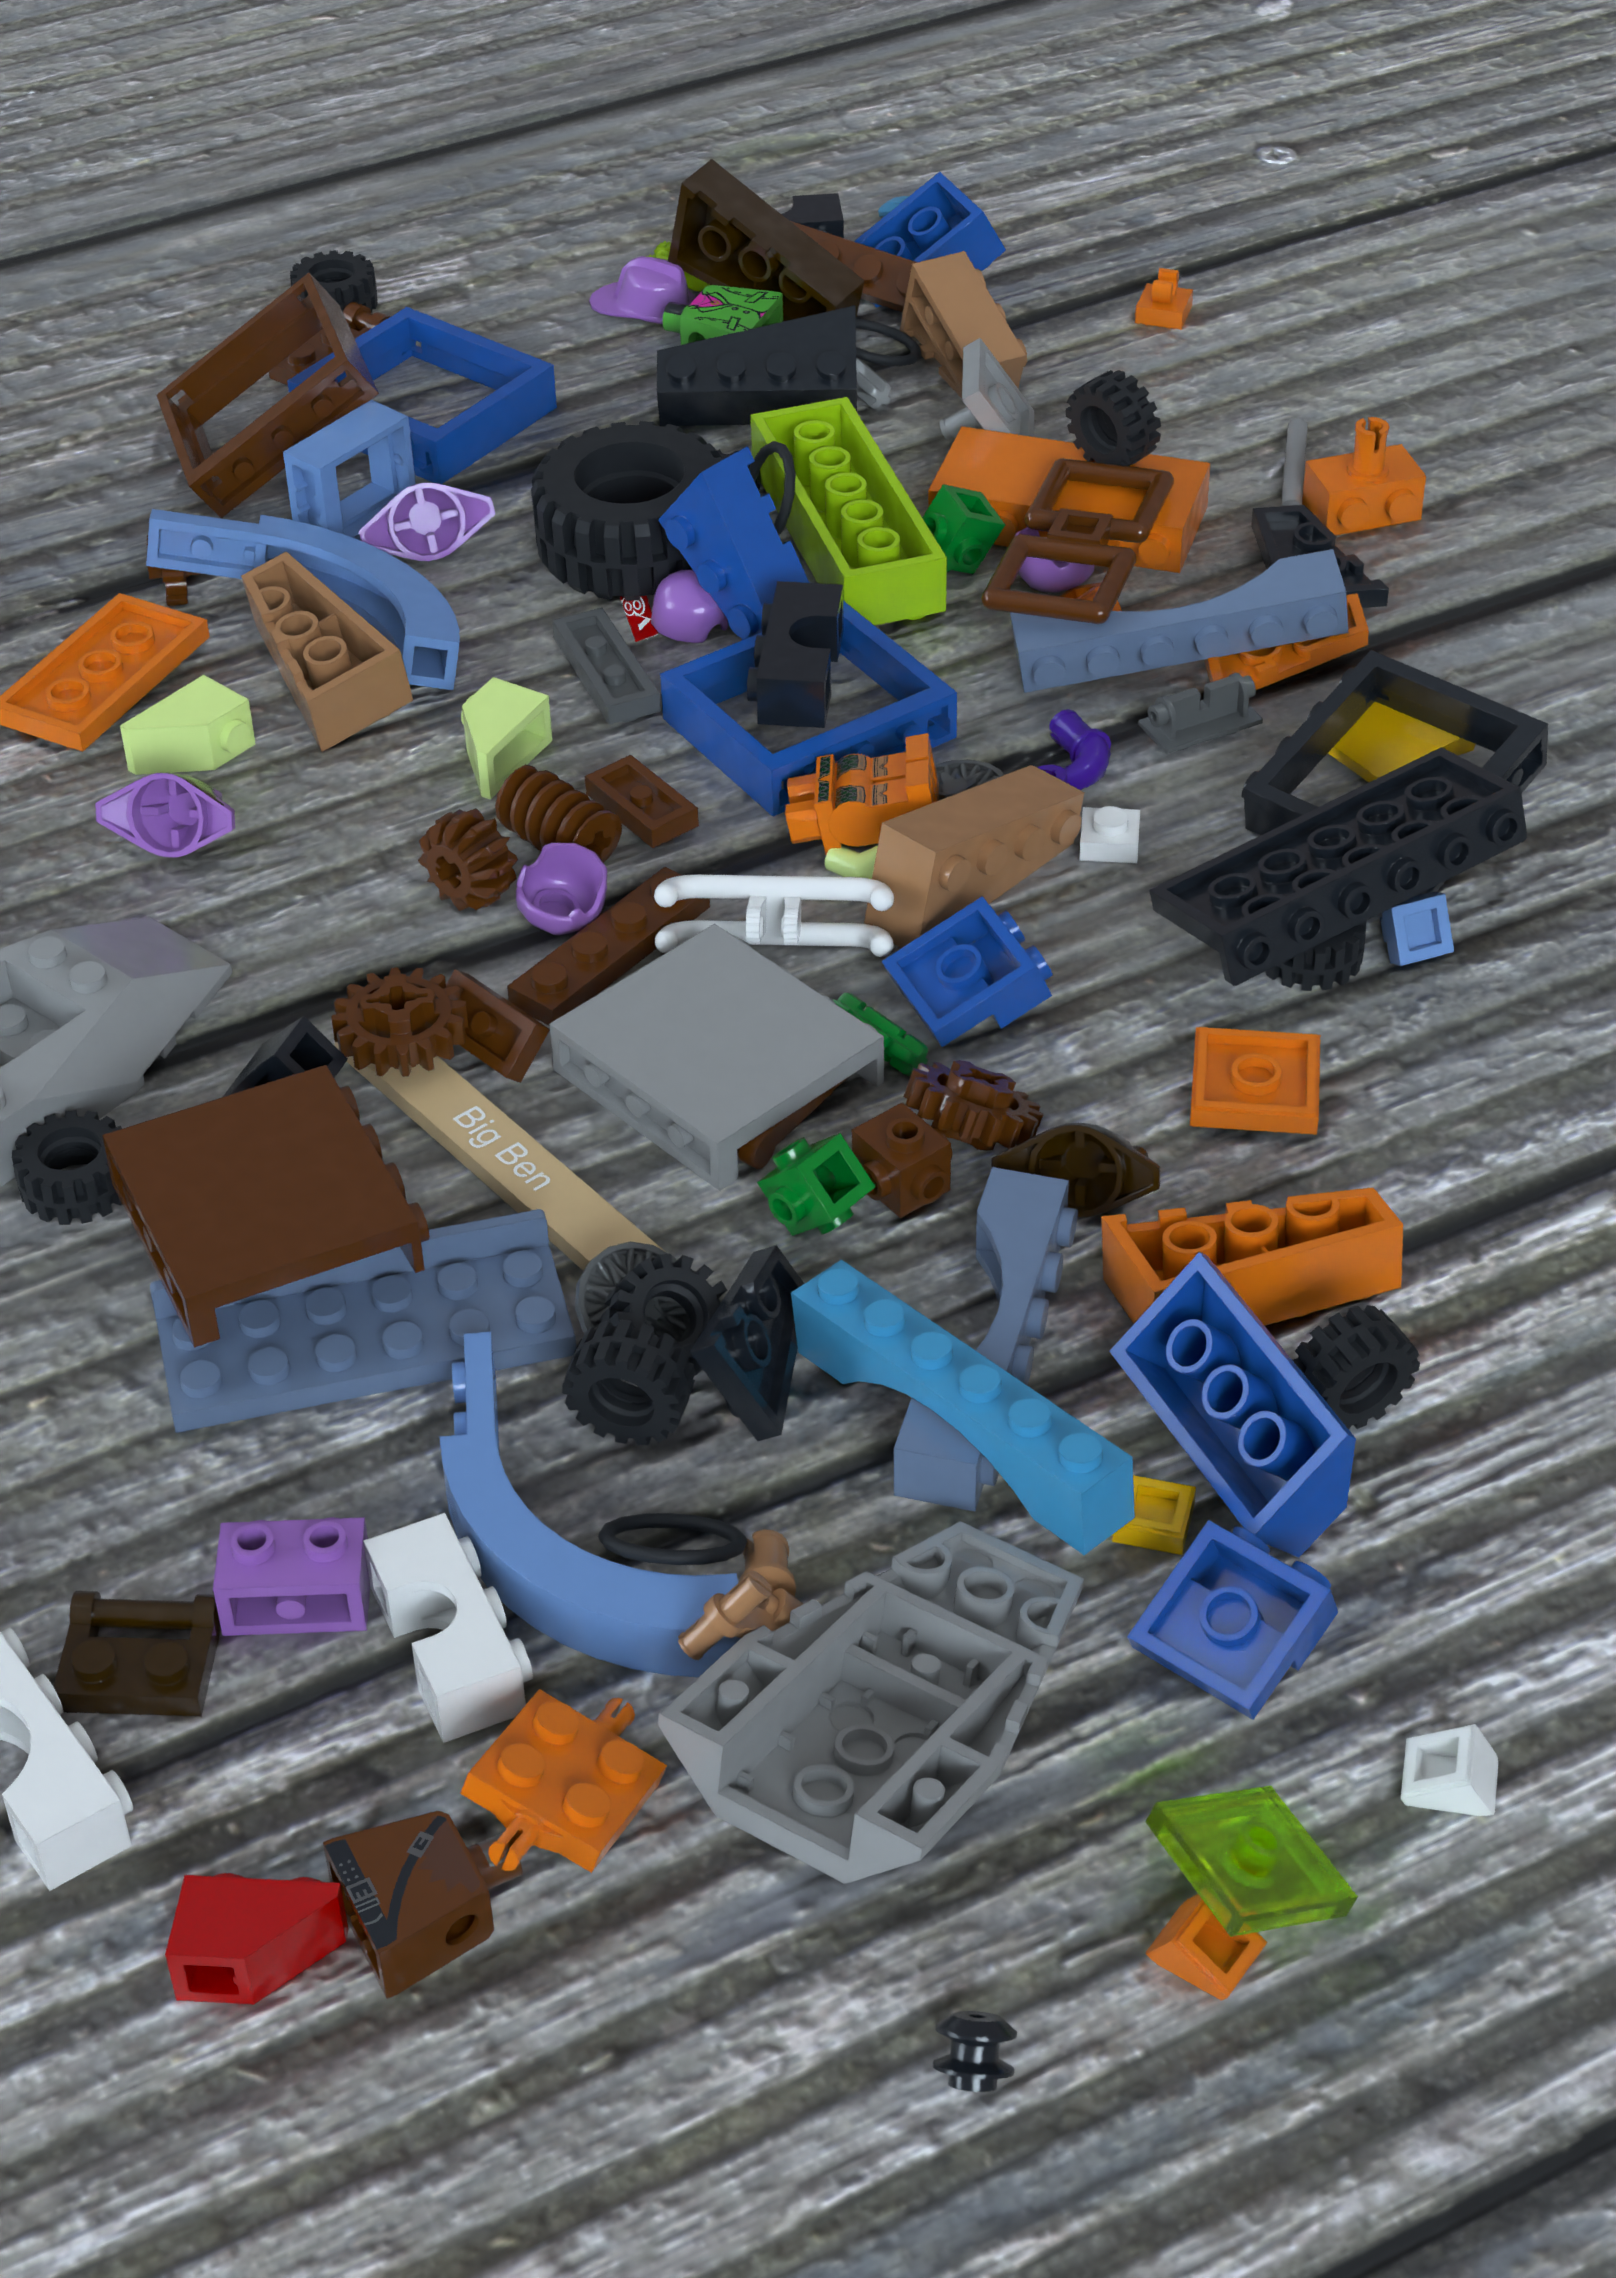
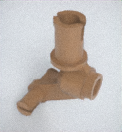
M764 1529L752 1534L753 1542L747 1538V1544L743 1551L745 1571L741 1575L739 1583L726 1595L720 1593L713 1595L704 1604V1615L678 1636L680 1638L678 1640L680 1647L690 1658L700 1660L724 1636L728 1638H742L763 1625L774 1631L789 1623L791 1610L803 1605L801 1601L795 1598L796 1583L793 1574L788 1570L789 1545L787 1539L782 1534L774 1530Z

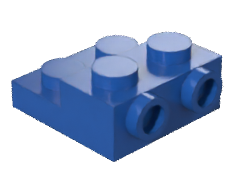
M983 896L881 961L893 982L941 1047L990 1016L1002 1029L1052 996L1045 980L1053 976V973L1039 950L1034 945L1024 950L1020 944L1025 941V937L1009 912L1005 910L997 915Z
M1208 1520L1127 1638L1132 1648L1254 1720L1289 1667L1291 1666L1299 1671L1338 1614V1609L1330 1590L1331 1583L1316 1569L1300 1561H1295L1290 1567L1269 1555L1271 1552L1270 1548L1250 1531L1235 1526L1229 1532Z

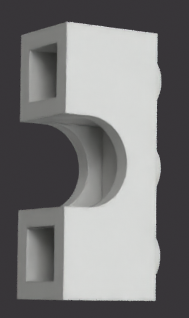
M443 1513L363 1540L370 1587L394 1638L425 1628L443 1630L438 1634L412 1643L418 1690L443 1743L515 1718L526 1705L523 1683L533 1679L532 1668L522 1641L519 1638L508 1641L503 1631V1628L507 1627V1621L497 1591L493 1586L483 1589L478 1580L481 1577V1567L470 1538L466 1536L458 1539L446 1514Z

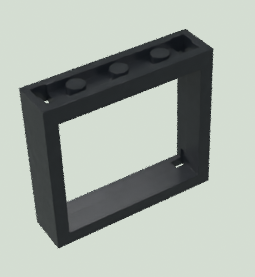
M1370 650L1355 668H1349L1343 674L1339 685L1323 702L1320 701L1313 706L1307 720L1292 736H1287L1280 742L1275 755L1260 771H1254L1248 777L1241 795L1244 798L1245 829L1261 836L1318 808V806L1291 795V793L1374 702H1378L1495 752L1482 768L1521 788V794L1547 765L1548 723ZM1445 881L1418 895H1422L1433 891L1437 892L1438 889L1445 883Z

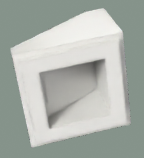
M1473 1724L1406 1739L1401 1800L1406 1806L1473 1816L1494 1815L1498 1757L1477 1725Z

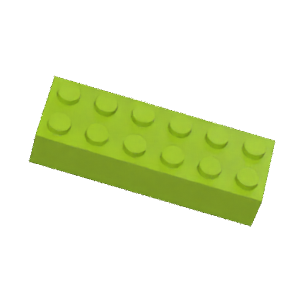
M848 397L751 414L753 458H755L763 446L772 441L785 444L793 456L796 473L795 495L791 513L785 526L817 583L843 585V601L874 626L905 619L917 620L926 615L946 612L947 557ZM773 453L768 456L761 466L760 476L761 483L767 494H770L779 514L784 494L785 472L781 457L778 453Z

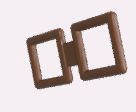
M1064 458L1056 460L1024 519L1028 528L1048 532L1047 537L1019 534L1011 540L982 594L981 601L983 606L995 611L1093 624L1106 622L1136 563V554L1132 549L1110 546L1107 543L1109 539L1142 543L1148 538L1173 487L1174 478L1172 474L1164 470ZM1068 480L1147 490L1133 520L1113 518L1111 514L1062 508L1060 511H1052ZM1027 557L1109 567L1093 601L1010 590Z

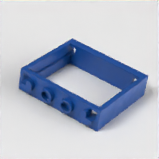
M409 307L402 309L355 338L373 380L413 356L496 390L439 428L408 416L415 475L430 482L445 483L557 408L553 364ZM416 341L421 342V347L416 345ZM334 352L287 380L289 393L334 358ZM345 371L335 378L338 382L347 377ZM368 448L361 452L368 455Z
M843 601L844 632L839 653L898 701L774 754L716 705L747 692L748 671L750 667H755L754 651L757 634L660 673L663 719L773 817L785 812L786 804H790L787 789L788 778L815 774L817 757L834 754L836 763L842 757L850 754H862L874 758L906 752V737L925 733L929 734L931 748L957 738V692L845 601Z

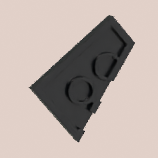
M1305 505L1253 508L1251 527L1266 569L1278 559L1333 549L1346 589V595L1357 593L1362 608L1387 606L1389 588L1380 579L1371 581L1363 573L1364 563L1355 554L1346 556L1335 546L1336 536Z

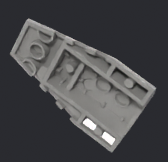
M959 1521L893 1556L892 1565L889 1570L877 1576L865 1571L846 1581L844 1593L821 1605L812 1599L791 1610L789 1623L771 1631L763 1625L744 1635L659 1713L658 1726L716 1817L836 1880L847 1884L921 1861L1001 1775L1081 1594L1084 1578Z

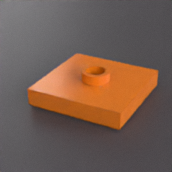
M1196 1027L1190 1126L1317 1135L1321 1035Z

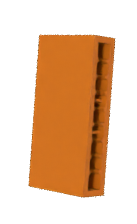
M962 426L928 490V507L943 484L982 492L1005 523V527L994 542V545L1008 547L1011 540L1015 537V533L1027 528L1024 520L1025 515L1053 463L1061 458L1087 461L1083 457L1085 451L1082 447L1077 449L1072 442ZM1149 454L1130 467L1168 471L1174 478L1173 487L1148 538L1144 542L1134 543L1109 539L1107 545L1132 549L1136 554L1135 567L1180 573L1208 507L1210 463ZM1068 480L1052 511H1060L1062 508L1111 514L1113 518L1133 520L1147 490ZM1038 531L1040 537H1047L1048 532Z

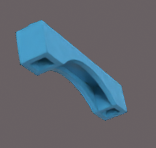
M843 1260L838 1261L791 1292L799 1354L842 1384L853 1382L881 1384L902 1392L933 1410L957 1429L988 1459L1013 1489L1036 1522L1081 1554H1087L1135 1518L1133 1457Z

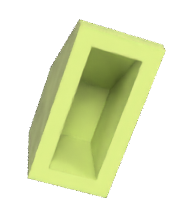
M205 675L200 676L120 725L128 771L135 775L216 770L256 744L249 699Z
M492 677L462 705L461 721L464 725L467 754L481 796L491 800L499 792L504 781L516 769L525 764L528 765L552 742L549 695Z

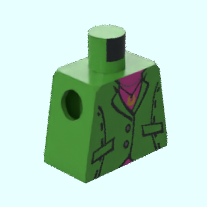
M718 285L706 286L690 305L669 302L663 313V328L666 331L680 333L681 345L780 323L783 322V293Z

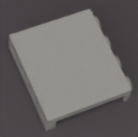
M716 924L711 925L549 1024L553 1070L719 1191L738 1179L737 1149L855 1072L876 1087L884 1083L883 1035L878 1033L870 1024L863 1023L836 1005L828 996L818 993L794 977L786 968L776 965L752 949L744 940L737 939Z

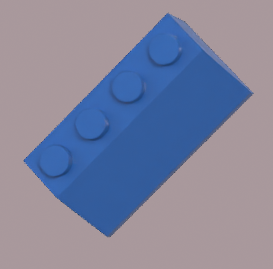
M1198 1252L1109 1352L1243 1528L1259 1537L1265 1544L1300 1557L1347 1508L1356 1438L1207 1255Z

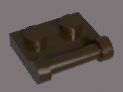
M75 1591L73 1593L69 1614L70 1624L53 1685L61 1701L63 1712L202 1717L221 1632L214 1595L197 1594L194 1601L101 1599L98 1591ZM99 1628L191 1630L189 1640L97 1637Z

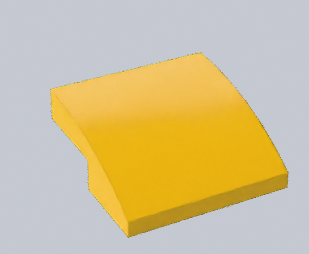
M1374 702L1328 754L1367 782H1371L1441 747L1456 755H1461L1474 751L1475 744L1378 702Z

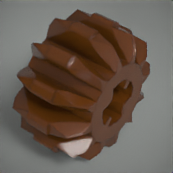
M477 808L467 812L459 809L454 813L449 812L435 821L436 824L430 827L419 840L424 853L418 861L428 869L430 875L426 882L434 883L439 889L441 901L451 898L454 906L459 911L469 907L478 910L483 906L488 907L501 898L500 895L507 891L510 885L517 879L512 867L518 861V858L508 850L506 845L510 837L501 836L497 831L495 818L485 820Z

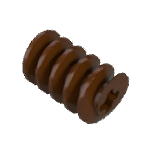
M525 764L516 769L504 781L497 795L495 809L497 819L502 826L515 832L519 838L531 843L537 850L542 851V848L550 843H577L595 852L604 863L619 843L622 834V822L619 816L614 812L605 810L602 804L590 800L588 795L575 790L573 785L560 780L556 774L548 770L537 771L535 767Z

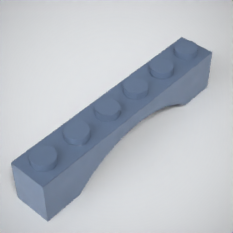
M1333 549L1278 559L1262 574L1237 589L1207 601L1179 608L1155 611H1112L1108 620L1102 624L1010 613L1015 651L1024 693L1349 633L1346 589Z
M992 1167L977 1209L976 1259L990 1278L999 1302V1308L985 1339L976 1348V1351L1027 1385L1034 1357V1347L1029 1346L1031 1338L1042 1339L1049 1310V1300L1044 1299L1046 1291L1056 1293L1059 1288L1063 1269V1254L1059 1253L1061 1246L1069 1248L1072 1246L1076 1232L1078 1210L1068 1207L1069 1180ZM911 1398L894 1446V1496L976 1511L984 1484L995 1486L999 1476L998 1471L957 1429L933 1410Z

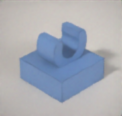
M1433 891L1414 896L1382 912V917H1380L1383 941L1387 943L1391 964L1403 966L1454 952L1445 893Z

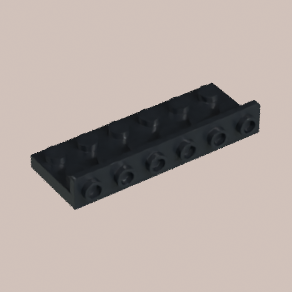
M1441 747L1150 889L1153 911L1218 951L1225 981L1233 986H1237L1524 842L1527 838V829L1521 788Z

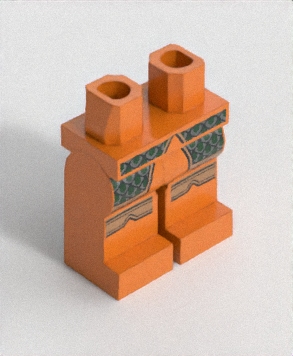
M925 733L906 737V752L874 758L862 754H850L842 757L836 763L834 754L817 757L815 774L788 778L787 789L790 804H786L785 815L792 844L822 839L825 855H827L829 849L842 848L843 844L858 847L878 844L882 822L939 801V782L929 734Z

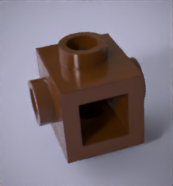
M900 1103L851 1129L852 1151L876 1186L867 1195L873 1200H880L899 1218L925 1204L936 1201L941 1195L950 1191L951 1159L953 1155L951 1143L940 1129L931 1127L904 1103Z

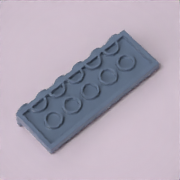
M537 1209L430 1229L429 1240L421 1242L425 1270L418 1273L414 1272L402 1249L397 1247L215 1308L220 1339L195 1348L161 1280L152 1282L150 1284V1292L157 1322L175 1432L179 1433L451 1380L452 1363L465 1362L464 1334L491 1332L495 1371L573 1356L576 1350V1337L550 1250L547 1220L544 1211Z

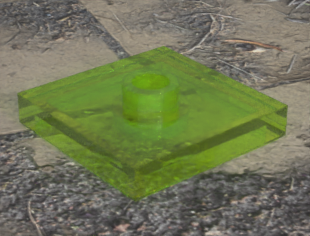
M1272 1786L1156 1802L1145 1821L1230 1937L1345 1917L1358 1898Z

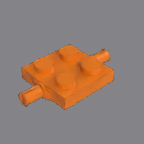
M539 1689L468 1772L460 1794L493 1813L506 1828L497 1841L493 1842L489 1847L488 1854L495 1866L507 1854L501 1869L504 1871L516 1869L523 1856L531 1846L535 1845L538 1848L561 1854L590 1873L594 1871L659 1786L667 1768V1765L619 1737L635 1719V1712L630 1703L627 1702L618 1713L623 1699L612 1698L607 1702L595 1720H591L569 1705L562 1703Z

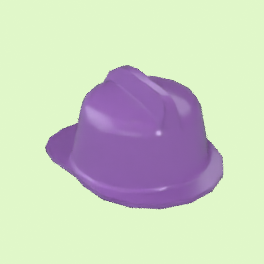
M641 256L631 259L622 268L618 282L600 287L592 293L589 303L591 308L600 314L663 324V313L669 302L690 305L696 296L688 290L687 280L680 266L670 263L665 259Z

